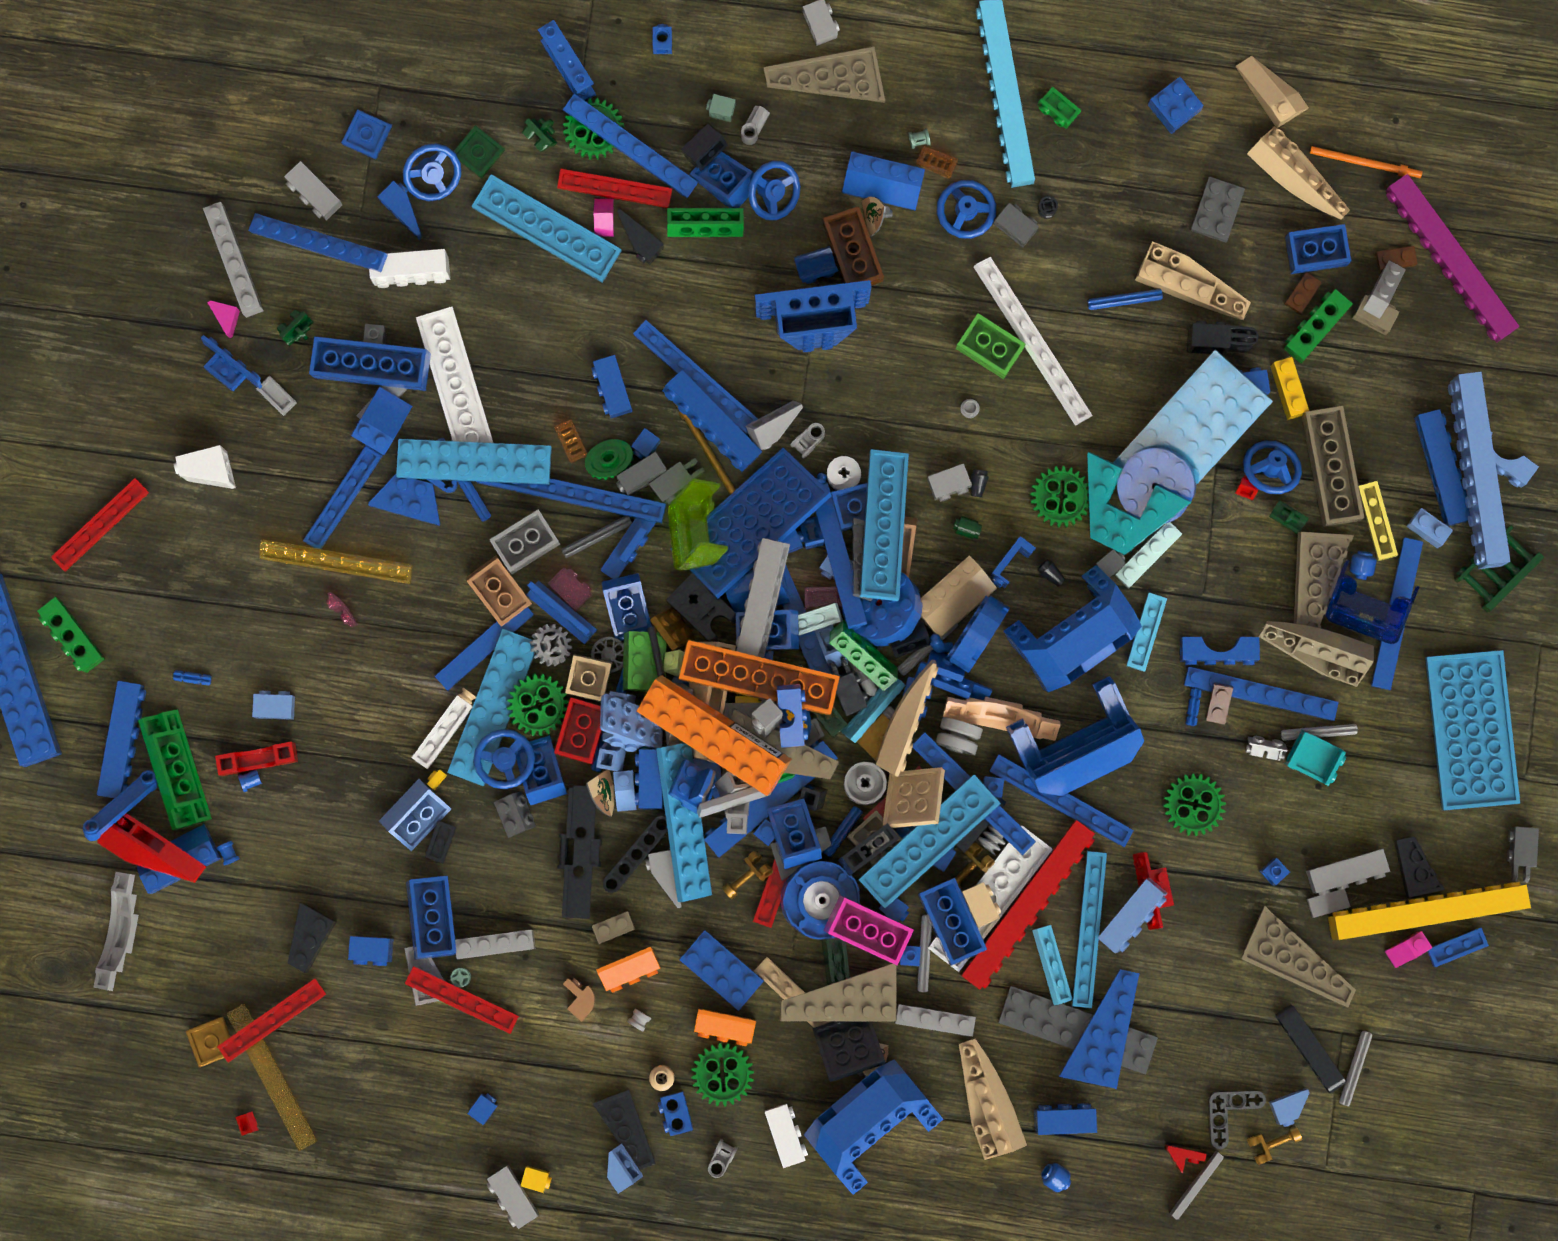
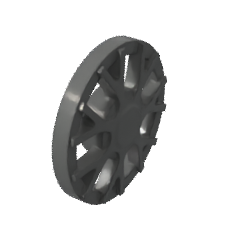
M615 637L601 638L594 644L591 658H595V653H601L602 658L599 660L614 661L617 668L611 669L610 673L618 671L623 667V661H617L616 658L617 655L623 656L621 652L624 651V644ZM607 640H613L612 647H607ZM599 643L605 647L603 651L597 648ZM620 644L623 650L616 652L614 648Z

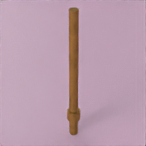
M679 412L680 417L686 421L731 495L736 489L701 431L692 424L685 414Z

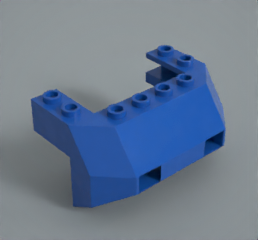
M1097 565L1082 575V578L1088 583V590L1096 598L1043 636L1036 639L1019 620L1004 630L1011 646L1030 665L1042 689L1046 692L1066 686L1131 641L1142 627L1135 611L1118 586Z
M1110 676L1092 684L1107 717L1041 750L1038 749L1031 731L1023 719L1006 727L1015 749L1039 793L1063 796L1132 762L1144 743L1139 726L1129 715L1116 683Z
M892 1060L876 1068L816 1118L804 1136L834 1174L854 1195L868 1183L852 1163L856 1158L874 1145L911 1112L928 1132L937 1126L943 1118L899 1064Z

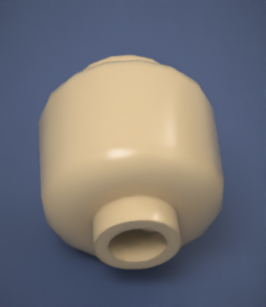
M665 1065L655 1067L649 1075L651 1086L658 1091L669 1089L675 1080L673 1070Z

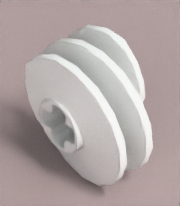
M840 456L830 462L827 468V479L830 486L838 491L857 486L860 481L861 469L854 459L848 456ZM842 470L849 473V475H846V478H842V475L839 474Z

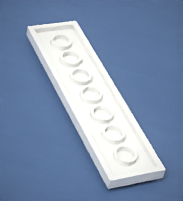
M453 307L416 317L424 347L431 353L430 367L452 440L457 442L493 443Z
M1024 826L1021 827L1036 842L1023 856L1008 843L996 858L994 865L988 869L977 883L984 882L985 885L990 886L993 893L990 897L993 903L997 902L1001 913L998 914L1000 918L1053 850ZM999 919L978 928L983 940ZM936 936L928 949L949 964ZM969 958L951 967L959 972Z

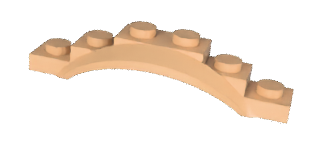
M948 697L943 711V717L1007 731V726L1023 719L1025 724L1028 725L1033 738L1037 739L1044 738L1055 741L1060 728V721L1044 718L1040 712L1023 709L1022 704L985 697L984 700L970 697L966 700Z

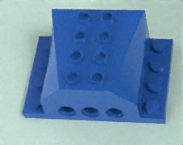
M871 281L755 295L756 318L767 320L775 316L777 334L797 350L812 352L814 348L822 347V350H829L857 329L855 308H862L869 304Z

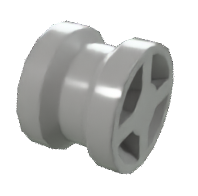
M634 1009L632 1018H629L627 1022L635 1028L644 1031L645 1024L651 1018L643 1012Z

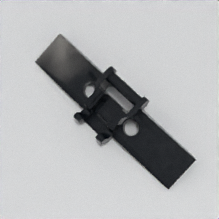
M569 786L566 834H559V838H561L560 862L557 865V869H564L562 918L590 919L593 866L601 867L599 847L602 846V840L594 839L596 805L590 796L587 786ZM583 827L586 829V836L584 838L576 836L577 828ZM569 838L574 839L573 865H567ZM577 866H582L584 869V874L581 877H576L573 874V870Z

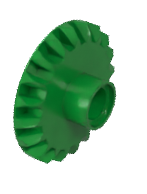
M618 439L606 440L597 444L588 452L585 458V467L588 474H591L592 477H597L598 480L601 478L607 480L608 477L614 478L615 475H619L622 471L627 470V467L631 466V461H633L632 448L625 441Z

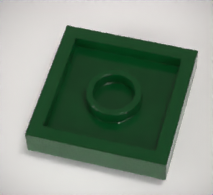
M475 125L453 152L456 153L459 161L482 179L503 154L505 148Z

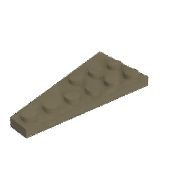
M875 47L764 67L768 88L885 103Z
M1298 532L1294 624L1321 628L1322 618L1327 612V604L1329 599L1332 598L1341 573V565L1347 556V549L1354 535Z
M734 710L730 718L792 759L784 773L825 779L832 778L839 761L807 745L781 747L779 731L773 730L764 738L762 734L758 735L752 729V718Z
M1263 906L1240 959L1348 1008L1356 989L1335 972L1329 964L1322 960L1303 940L1270 912L1266 906Z
M892 963L780 1001V1021H896V965Z

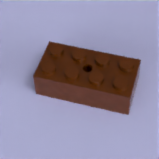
M859 206L823 218V226L843 283L870 280L872 286L883 282L884 275ZM851 249H855L856 253H851L849 251Z

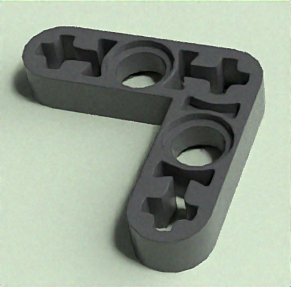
M1224 1091L1210 1094L1208 1109L1211 1145L1216 1149H1224L1228 1145L1227 1110L1262 1108L1266 1103L1265 1095L1260 1091ZM1245 1094H1248L1247 1098H1255V1094H1257L1261 1101L1258 1102V1105L1251 1101L1248 1102V1106H1245ZM1217 1095L1223 1100V1102L1219 1103V1109H1223V1113L1213 1112L1212 1110H1217L1216 1103H1213V1099H1216ZM1234 1095L1242 1097V1103L1239 1106H1235L1232 1103ZM1216 1115H1221L1224 1119L1221 1126H1216L1213 1123V1118ZM1214 1128L1224 1129V1132L1220 1131L1221 1138H1224V1142H1221L1220 1146H1218L1217 1142H1214V1139L1218 1138V1132H1213Z

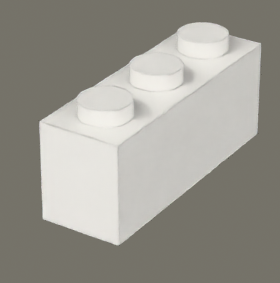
M786 1103L765 1110L783 1168L805 1161L804 1156L808 1154L805 1145H800L798 1137H801L798 1125L794 1126L792 1119L795 1118L792 1106L788 1107Z

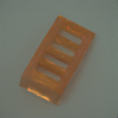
M923 147L916 164L951 179L959 159ZM926 153L930 154L927 162H923ZM933 156L937 157L934 165H931ZM940 159H941V160H943V163H942L941 167L939 168V167H937V165H938V163H939V161H940ZM947 162L950 163L948 170H945Z
M572 419L554 427L570 463L587 456V452ZM571 427L572 430L561 434L560 431ZM575 435L574 438L564 441V438ZM576 441L578 442L577 445L568 449V445ZM581 448V452L571 456V452Z

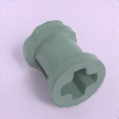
M927 128L921 132H908L911 149H915V146L930 145Z

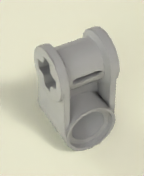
M819 423L811 424L790 446L795 447L802 454L801 457L803 459L806 458L824 439V427ZM814 428H819L822 431L819 437L811 435V431Z
M720 1139L708 1165V1172L712 1177L719 1178L723 1176L738 1147H732L724 1143L723 1139ZM714 1163H719L722 1166L721 1173H712L711 1166Z

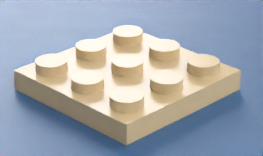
M940 767L900 771L899 776L889 773L883 826L887 823L891 828L938 824L945 770Z

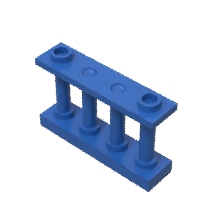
M552 20L539 28L538 31L543 38L540 40L541 44L572 93L585 102L589 98L596 96L595 91L591 87L594 84L556 22Z

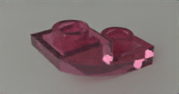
M327 593L329 599L326 601L330 610L334 609L336 613L343 611L341 618L344 624H348L351 628L357 626L358 623L345 603L333 593Z

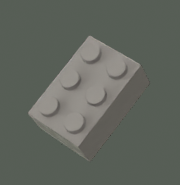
M539 509L490 539V542L511 575L560 545Z

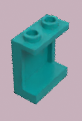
M1301 729L1284 764L1329 786L1337 777L1336 771L1338 767L1344 764L1346 752Z

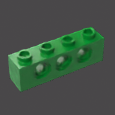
M667 208V237H743V208Z
M1336 289L1332 294L1329 291L1321 299L1324 303L1320 307L1316 305L1309 313L1312 317L1308 321L1303 320L1297 327L1300 331L1296 335L1291 334L1285 341L1287 346L1284 350L1300 364L1353 304ZM1325 307L1331 308L1333 315L1326 314ZM1313 321L1319 322L1321 329H1315L1312 325ZM1300 336H1307L1309 343H1303L1300 340Z
M54 597L37 610L40 614L38 618L44 626H49L52 630L50 632L51 636L55 641L59 640L62 643L61 649L67 656L71 655L75 660L73 665L79 672L82 670L88 673L105 660L104 656L59 598ZM61 616L62 623L56 626L54 621L56 617ZM72 631L74 637L71 641H67L66 634ZM84 646V655L78 656V648Z
M844 620L830 631L829 643L883 691L898 680V668L866 639L854 632L853 628L848 629L847 623Z

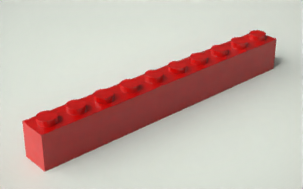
M1078 820L1072 823L985 941L987 950L973 957L960 975L979 990L982 987L985 989L992 980L989 977L993 972L997 973L1003 966V963H1001L1005 956L1009 957L1015 949L1012 946L1016 941L1020 942L1026 934L1025 928L1028 925L1032 926L1037 920L1036 914L1039 909L1042 911L1049 903L1048 897L1051 894H1056L1061 887L1059 882L1062 878L1066 880L1072 872L1070 867L1073 863L1078 864L1084 855L1081 852L1085 847L1089 849L1095 841L1093 838L1094 832Z

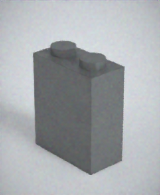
M654 452L617 475V487L621 494L626 493V495L632 496L666 472V467L657 453Z

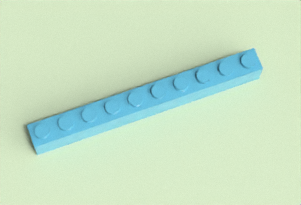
M1002 0L979 1L978 8H976L977 19L981 20L982 25L979 26L980 37H984L985 44H982L983 54L987 55L988 58L986 71L987 74L990 73L991 80H989L990 91H994L995 98L992 99L993 109H997L998 113L996 126L1001 129L999 142L1000 146H1004L1005 153H1002L1003 163L1007 164L1008 171L1005 172L1007 183L1010 182L1011 188L1034 184L1035 176Z

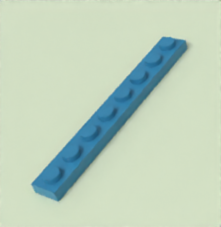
M1087 851L1072 1006L1092 1008L1107 853Z

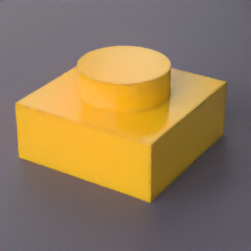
M440 769L438 772L433 771L428 777L429 782L427 785L435 790L447 775Z

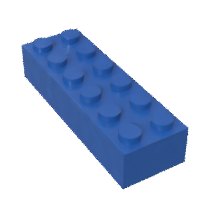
M314 337L309 374L317 379L426 391L431 353L427 349Z

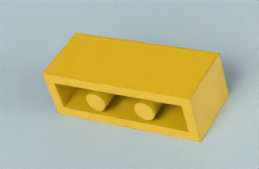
M1290 357L1274 362L1270 367L1286 418L1290 420L1300 417L1305 412H1308L1309 408L1293 358Z

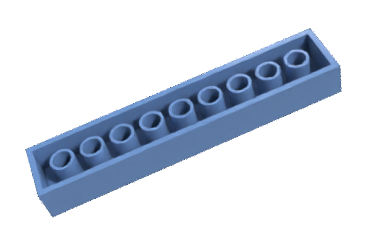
M1482 372L1459 374L1450 381L1448 392L1449 395H1452L1453 399L1451 411L1452 414H1455L1456 419L1454 430L1455 433H1458L1457 450L1461 452L1462 458L1459 462L1460 469L1464 471L1462 484L1463 488L1467 491L1465 504L1470 511L1468 523L1473 531L1471 543L1475 546L1476 550L1474 562L1478 565V569L1501 567L1511 561Z

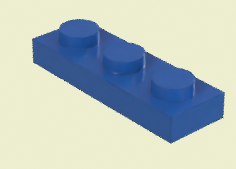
M1477 928L1435 945L1427 952L1433 967H1437L1489 945L1482 928Z

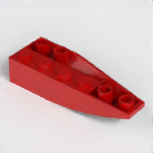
M127 813L97 840L98 844L128 863L195 883L206 868L204 864Z

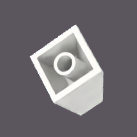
M219 445L175 457L176 463H174L176 474H179L186 481L231 489L236 488L228 454L222 446Z

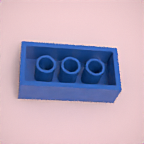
M448 876L408 880L406 887L414 959L452 956L456 954Z
M706 930L680 959L683 964L738 1011L764 982L762 978Z

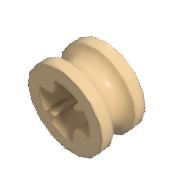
M462 688V693L458 694L460 698L470 705L473 704L472 700L476 699V696L465 688Z

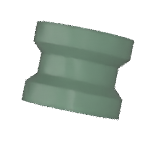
M457 968L451 974V982L456 987H465L471 981V974L465 968Z

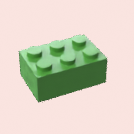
M978 313L960 339L956 349L1004 380L1026 344Z
M628 631L624 633L623 691L648 692L654 680L658 678L648 632ZM656 632L664 666L667 643L660 633Z

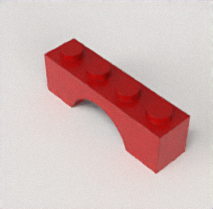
M294 742L215 756L218 775L220 776L298 762Z

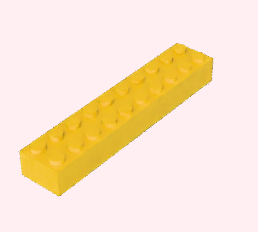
M1520 882L1504 884V888H1501V885L1485 887V891H1482V888L1466 890V894L1460 891L1447 893V897H1444V895L1428 896L1426 901L1424 898L1410 899L1408 904L1405 901L1391 902L1390 907H1386V904L1371 906V910H1367V907L1352 909V913H1348V910L1332 912L1333 916L1328 917L1332 940H1342L1531 908L1527 885H1520Z

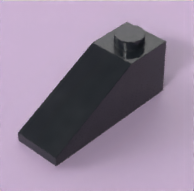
M618 209V217L636 254L635 257L644 264L646 262L650 265L664 249V244L621 209Z
M887 823L838 859V861L850 876L896 842L899 837Z

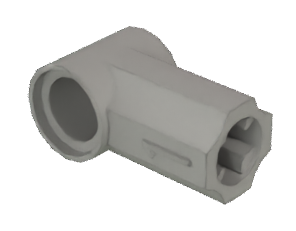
M755 105L746 124L742 126L741 140L744 144L753 145L756 143L758 135L770 115V112L765 108ZM747 131H751L754 133V135L752 137H747L745 133Z

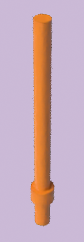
M1313 146L1310 149V154L1398 173V176L1402 177L1408 174L1411 177L1421 179L1422 171L1408 168V166L1402 164L1397 166Z

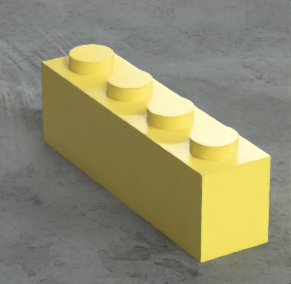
M1378 482L1360 485L1361 502L1377 559L1381 561L1396 557L1398 553Z

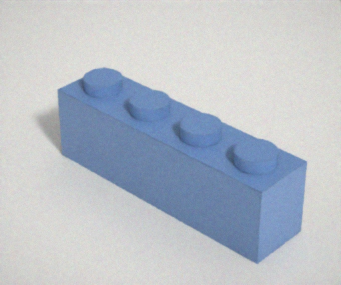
M1151 878L1146 879L1100 934L1098 939L1114 953L1124 952L1130 945L1129 939L1132 936L1135 938L1141 932L1142 928L1140 926L1144 921L1148 923L1154 916V909L1156 907L1160 908L1167 900L1165 896L1168 893Z

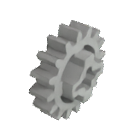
M546 624L542 628H538L536 630L537 633L532 635L535 640L530 642L531 645H534V648L530 651L536 652L534 658L539 657L540 664L546 661L547 666L552 665V663L554 666H557L559 662L562 663L566 660L565 657L570 656L568 650L572 649V646L568 645V642L571 639H566L565 636L568 633H562V627L556 629L555 624H552L550 627ZM551 654L558 655L557 657H550Z

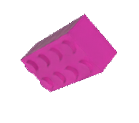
M840 895L823 931L898 965L914 930Z

